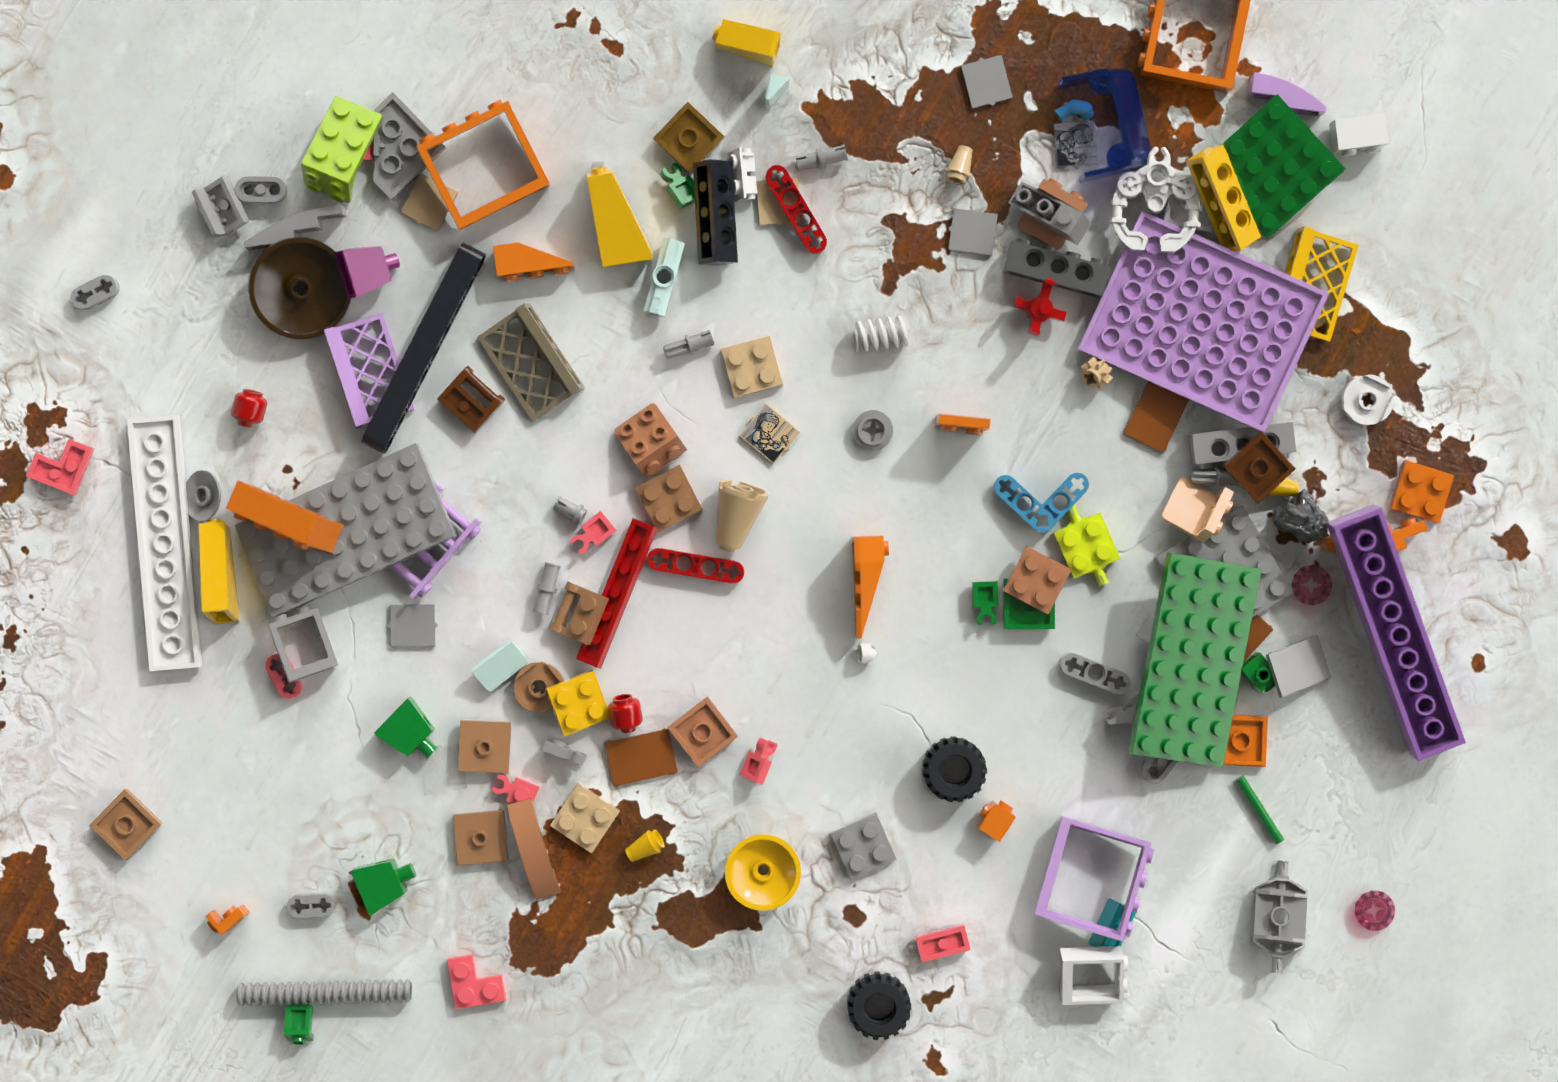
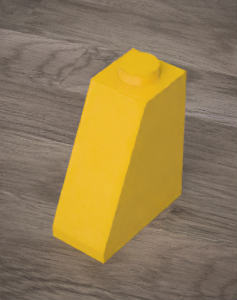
M723 19L721 26L716 25L712 39L716 40L715 48L773 67L781 44V33Z

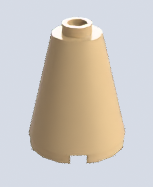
M721 480L719 482L716 543L720 545L721 550L734 552L735 549L741 548L768 499L769 494H764L765 490L744 482H740L739 485H731L732 480Z

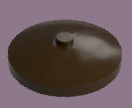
M291 237L273 243L258 256L250 271L248 295L255 314L266 327L287 338L311 339L325 334V329L335 327L342 320L348 310L351 299H348L335 251L331 247L315 239Z

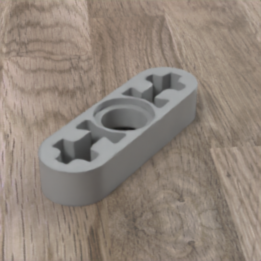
M1067 653L1060 659V669L1068 676L1116 694H1123L1130 688V678L1122 671L1075 653ZM1072 657H1074L1075 663L1081 666L1084 665V661L1088 662L1083 669V676H1079L1081 671L1075 668L1067 671L1068 666L1065 665V661H1071ZM1093 666H1098L1102 671L1101 678L1096 681L1088 677V671ZM1107 670L1111 671L1108 676L1118 679L1119 675H1121L1125 685L1123 687L1119 686L1118 689H1114L1115 684L1106 681V686L1102 685L1106 680Z

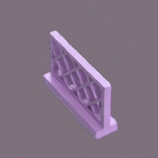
M383 313L324 330L356 429L369 424L372 417H368L366 411L370 399L377 403L381 401L372 396L378 383L388 387V384L381 381L386 368L396 372L399 366ZM380 321L382 332L378 339L365 333L369 323ZM364 325L362 331L356 328ZM351 329L360 335L354 346H351L343 341L341 332ZM383 335L385 337L386 343L381 341ZM362 336L376 342L370 355L356 348ZM378 344L389 349L390 356L386 363L373 357ZM346 347L351 349L349 356ZM354 351L368 358L362 370L351 366L350 359ZM391 359L393 361L394 367L388 365ZM370 360L384 366L378 379L364 372ZM353 371L359 373L357 380ZM362 375L376 382L370 394L359 390L358 383ZM361 395L367 397L365 404ZM411 404L408 412L414 410L413 404Z

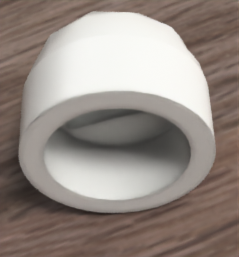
M859 643L857 646L859 663L872 662L877 656L875 646L870 643Z

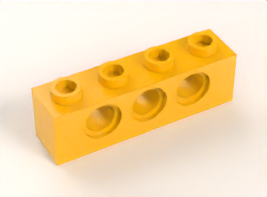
M1224 145L1205 148L1186 160L1220 245L1233 251H1240L1261 237Z

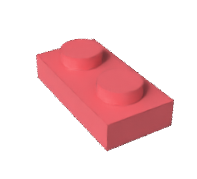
M964 924L915 936L921 962L971 950Z

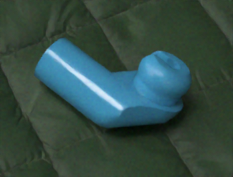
M1071 100L1054 111L1059 121H1063L1072 114L1080 115L1083 120H1089L1094 115L1092 105L1089 102Z

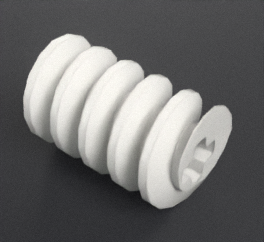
M896 316L895 323H893L890 317H886L884 325L880 318L876 319L875 326H873L871 320H866L865 327L862 326L860 321H856L854 337L857 353H859L860 346H863L865 352H868L870 344H873L876 351L879 350L880 343H883L886 350L889 349L890 342H893L894 346L899 348L900 340H903L905 346L908 347L906 325L901 316Z

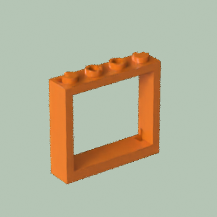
M1154 0V3L1150 2L1147 18H1151L1149 28L1145 27L1142 42L1146 43L1144 53L1140 52L1137 67L1141 68L1139 75L1229 93L1234 85L1251 0H1236L1221 79L1152 65L1165 0Z
M498 100L488 105L489 110L482 114H479L478 111L473 112L465 117L466 122L458 126L455 122L442 128V134L436 137L433 134H429L419 140L420 145L416 146L459 231L550 185L508 101L502 103L501 100ZM505 113L538 179L461 217L428 150Z

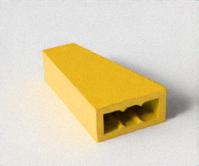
M606 166L592 168L591 173H587V182L602 267L653 259L652 249L613 170H607Z
M209 519L206 523L199 524L202 613L213 624L240 622L230 528L220 519Z

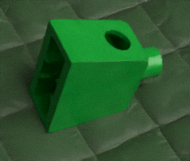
M412 697L407 698L374 732L376 736L406 756L411 755L417 749L428 759L437 749L427 738L435 728Z
M394 858L358 866L351 870L369 916L404 895L408 891L405 882L416 877L415 869L411 863L398 868Z

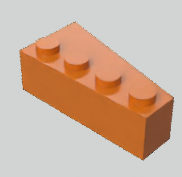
M237 480L225 508L235 513L234 518L246 523L250 519L254 521V527L266 532L268 529L274 530L273 536L286 541L288 538L294 539L293 545L307 550L311 546L327 552H333L344 524L324 518L325 516Z

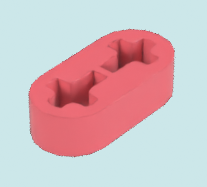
M278 654L271 655L265 662V668L279 694L287 699L297 697L303 687L301 680L294 681L296 687L293 688L295 693L292 694L291 691L286 692L284 690L287 686L284 677H286L285 673L282 675L278 669H272V665L275 664L274 659L280 661ZM288 659V661H289V663H290V666H291V669L294 670V667L292 666L290 660Z

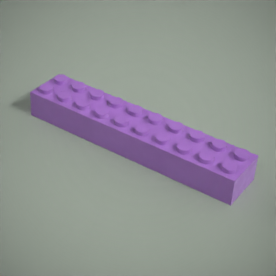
M1372 504L1326 522L1409 754L1417 761H1421L1465 744V738L1382 508Z

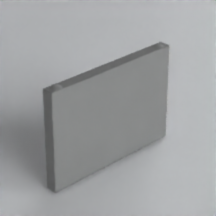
M1312 635L1307 639L1277 651L1269 652L1266 655L1279 698H1285L1287 695L1331 678L1318 635Z

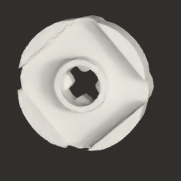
M1376 375L1358 376L1345 386L1341 397V409L1351 421L1359 425L1377 424L1386 419L1391 413L1394 398L1389 389V384L1381 377ZM1369 393L1371 394V400L1374 402L1372 405L1368 404L1365 407L1361 398Z

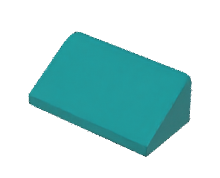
M1109 898L1097 924L1118 930L1125 905ZM1135 912L1131 913L1130 922L1133 921L1136 915ZM1092 933L1089 944L1093 947L1121 946L1123 943L1122 941Z

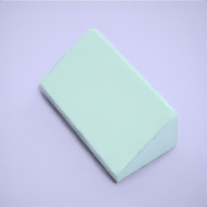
M774 74L769 75L765 94L766 108L770 109L788 89V77Z
M510 639L474 666L471 672L484 688L491 692L526 666L529 661L523 651Z

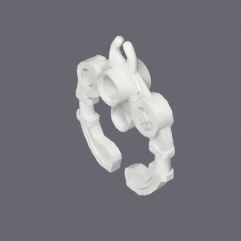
M1153 147L1148 154L1147 165L1136 172H1126L1121 175L1113 200L1110 201L1112 217L1109 218V224L1113 225L1120 241L1131 251H1145L1148 239L1141 232L1128 230L1126 219L1122 218V208L1127 207V199L1136 198L1140 193L1145 197L1147 207L1152 213L1161 212L1171 195L1176 200L1185 202L1184 210L1189 211L1188 221L1183 223V230L1179 234L1168 233L1160 238L1161 252L1174 253L1180 250L1192 238L1196 229H1199L1201 226L1199 211L1202 210V205H1200L1193 177L1187 174L1181 175L1170 166L1171 158L1166 147L1161 148V152L1164 155L1162 161L1158 162L1154 159V155L1159 151V148ZM1161 172L1165 179L1162 182H1155L1151 179V174Z

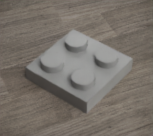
M876 812L830 832L850 880L897 860Z

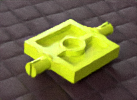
M1074 504L1072 507L1074 515L1071 509L1067 512L1071 522L1066 527L1055 531L1054 534L1069 568L1072 569L1073 578L1086 573H1094L1100 587L1103 585L1100 575L1104 584L1109 583L1103 568L1121 558L1101 512L1089 517L1080 518Z

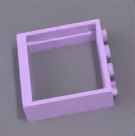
M1062 816L1034 915L1123 942L1125 936L1130 937L1134 924L1129 921L1132 912L1137 913L1141 898L1136 897L1138 888H1144L1147 873L1143 872L1145 863L1151 864L1154 849L1150 848L1151 842ZM1070 827L1141 848L1118 930L1047 909Z

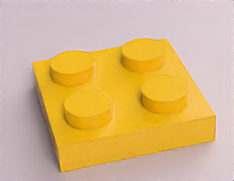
M593 670L545 689L564 737L609 718L608 708Z

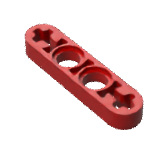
M780 165L771 166L766 172V182L805 249L811 254L822 253L827 246L825 234L787 170ZM773 171H776L778 174L781 172L784 174L781 177L784 186L788 182L791 185L784 188L779 194L776 189H780L778 182L770 180L773 177ZM787 192H793L797 196V202L792 206H787L783 203V195ZM799 214L809 216L810 223L807 227L801 228L797 226L795 219ZM815 226L817 230L812 231L816 239H822L820 248L810 247V236L807 234L803 237L801 233L808 232Z
M655 548L647 556L648 565L656 571L726 583H738L744 576L743 565L733 560L663 548ZM657 552H661L663 558L670 559L669 554H675L672 561L673 569H667L669 563H661L660 567L655 566V561H651L652 556H656ZM681 556H686L691 561V566L686 571H681L676 566V561ZM710 560L715 564L716 570L712 575H705L702 572L701 565L704 561ZM719 562H724L723 568L731 569L732 565H736L737 570L741 571L740 576L737 575L735 579H730L729 574L722 573L723 578H718Z

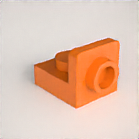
M244 904L237 909L233 905L222 915L224 920L215 910L209 912L205 917L208 920L207 924L210 929L215 933L219 932L223 935L250 911Z

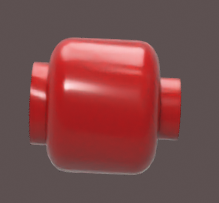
M243 389V392L237 393L234 397L231 415L238 420V425L252 428L253 424L263 422L268 402L263 398V393Z
M631 694L617 695L613 697V701L608 705L610 724L614 729L621 730V733L635 731L636 727L643 721L640 702Z

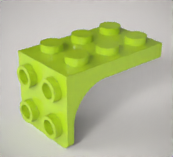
M335 95L301 162L303 182L306 187L315 193L323 192L337 202L342 203L344 201L350 203L357 171L383 120L382 115Z

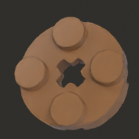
M546 662L528 664L516 675L514 683L515 698L526 710L547 712L553 709L547 692L545 690L543 694L541 692L535 693L533 691L535 688L534 681L537 680L539 683L543 681L546 684L544 686L545 690L548 687L563 682V676L556 667Z

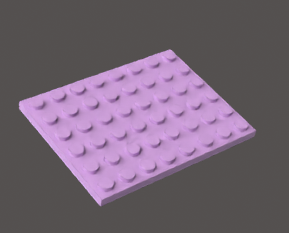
M1141 211L1133 231L1141 232L1147 236L1148 241L1145 251H1131L1125 246L1078 350L1097 359H1105V362H1108L1110 365L1265 433L1329 293L1196 234L1180 250L1174 253H1163L1160 249V238L1168 233L1179 234L1183 228Z

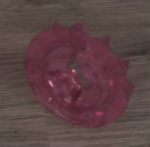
M1317 565L1301 567L1293 575L1291 583L1293 595L1306 605H1317L1324 602L1332 590L1330 575L1325 569ZM1310 578H1313V582L1321 584V586L1313 588V592H1309V588L1302 586V584L1309 582Z
M1370 890L1361 894L1358 901L1355 902L1354 914L1361 926L1371 931H1379L1388 927L1393 921L1395 906L1392 899L1384 892ZM1373 902L1375 906L1384 908L1376 912L1375 918L1373 914L1365 912L1372 908Z

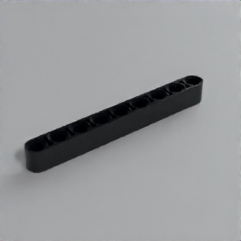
M464 242L460 245L363 434L362 444L382 454H385L389 449L484 263L486 253Z

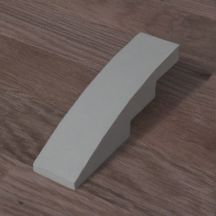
M340 203L315 208L288 217L265 228L243 242L244 248L248 250L263 249L282 239L298 237V233L323 230L322 220L347 217L345 206Z

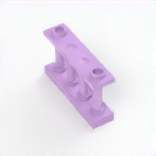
M435 482L437 490L440 494L444 488H442L437 482ZM442 499L449 518L462 528L464 532L455 542L450 539L441 543L448 551L439 561L426 551L415 555L431 569L422 581L400 562L390 566V568L415 588L409 595L413 599L418 596L423 598L432 587L429 583L468 538L473 540L480 532L481 528L479 525L482 521L479 518H475L470 523Z

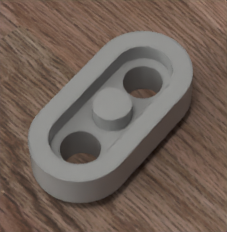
M246 176L239 179L235 185L237 197L246 203H280L286 198L288 192L286 184L277 177ZM252 186L254 189L251 195L246 194V188ZM273 187H278V194L272 195L271 189Z
M1147 757L1141 765V775L1147 782L1158 784L1167 777L1178 761ZM1151 766L1157 767V772L1154 775L1149 773Z

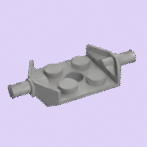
M1278 860L1276 878L1256 886L1252 943L1271 954L1272 973H1276L1277 963V973H1282V961L1285 955L1305 947L1308 891L1289 879V861H1284L1282 871L1283 861ZM1277 909H1283L1288 914V920L1284 924L1277 923L1273 918V914Z

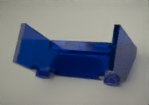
M1097 69L1062 77L1058 83V90L1089 83L1091 90L1098 95L1111 93L1122 143L1111 146L1107 151L1106 161L1108 167L1084 172L1079 177V182L1082 183L1135 171L1147 165V157L1151 151V146L1133 73L1127 69Z

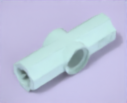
M670 238L663 239L644 312L665 317L685 243ZM662 271H667L672 275L671 280L666 284H661L657 280L658 274Z

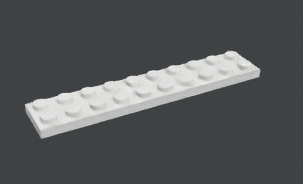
M180 415L127 419L149 672L202 667Z

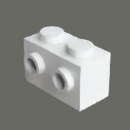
M1385 113L1336 119L1329 124L1333 154L1341 153V157L1356 155V151L1366 150L1367 154L1381 152L1382 147L1389 144Z

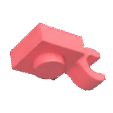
M760 737L757 741L755 752H748L739 775L763 785L772 763L767 758L776 751L777 743Z

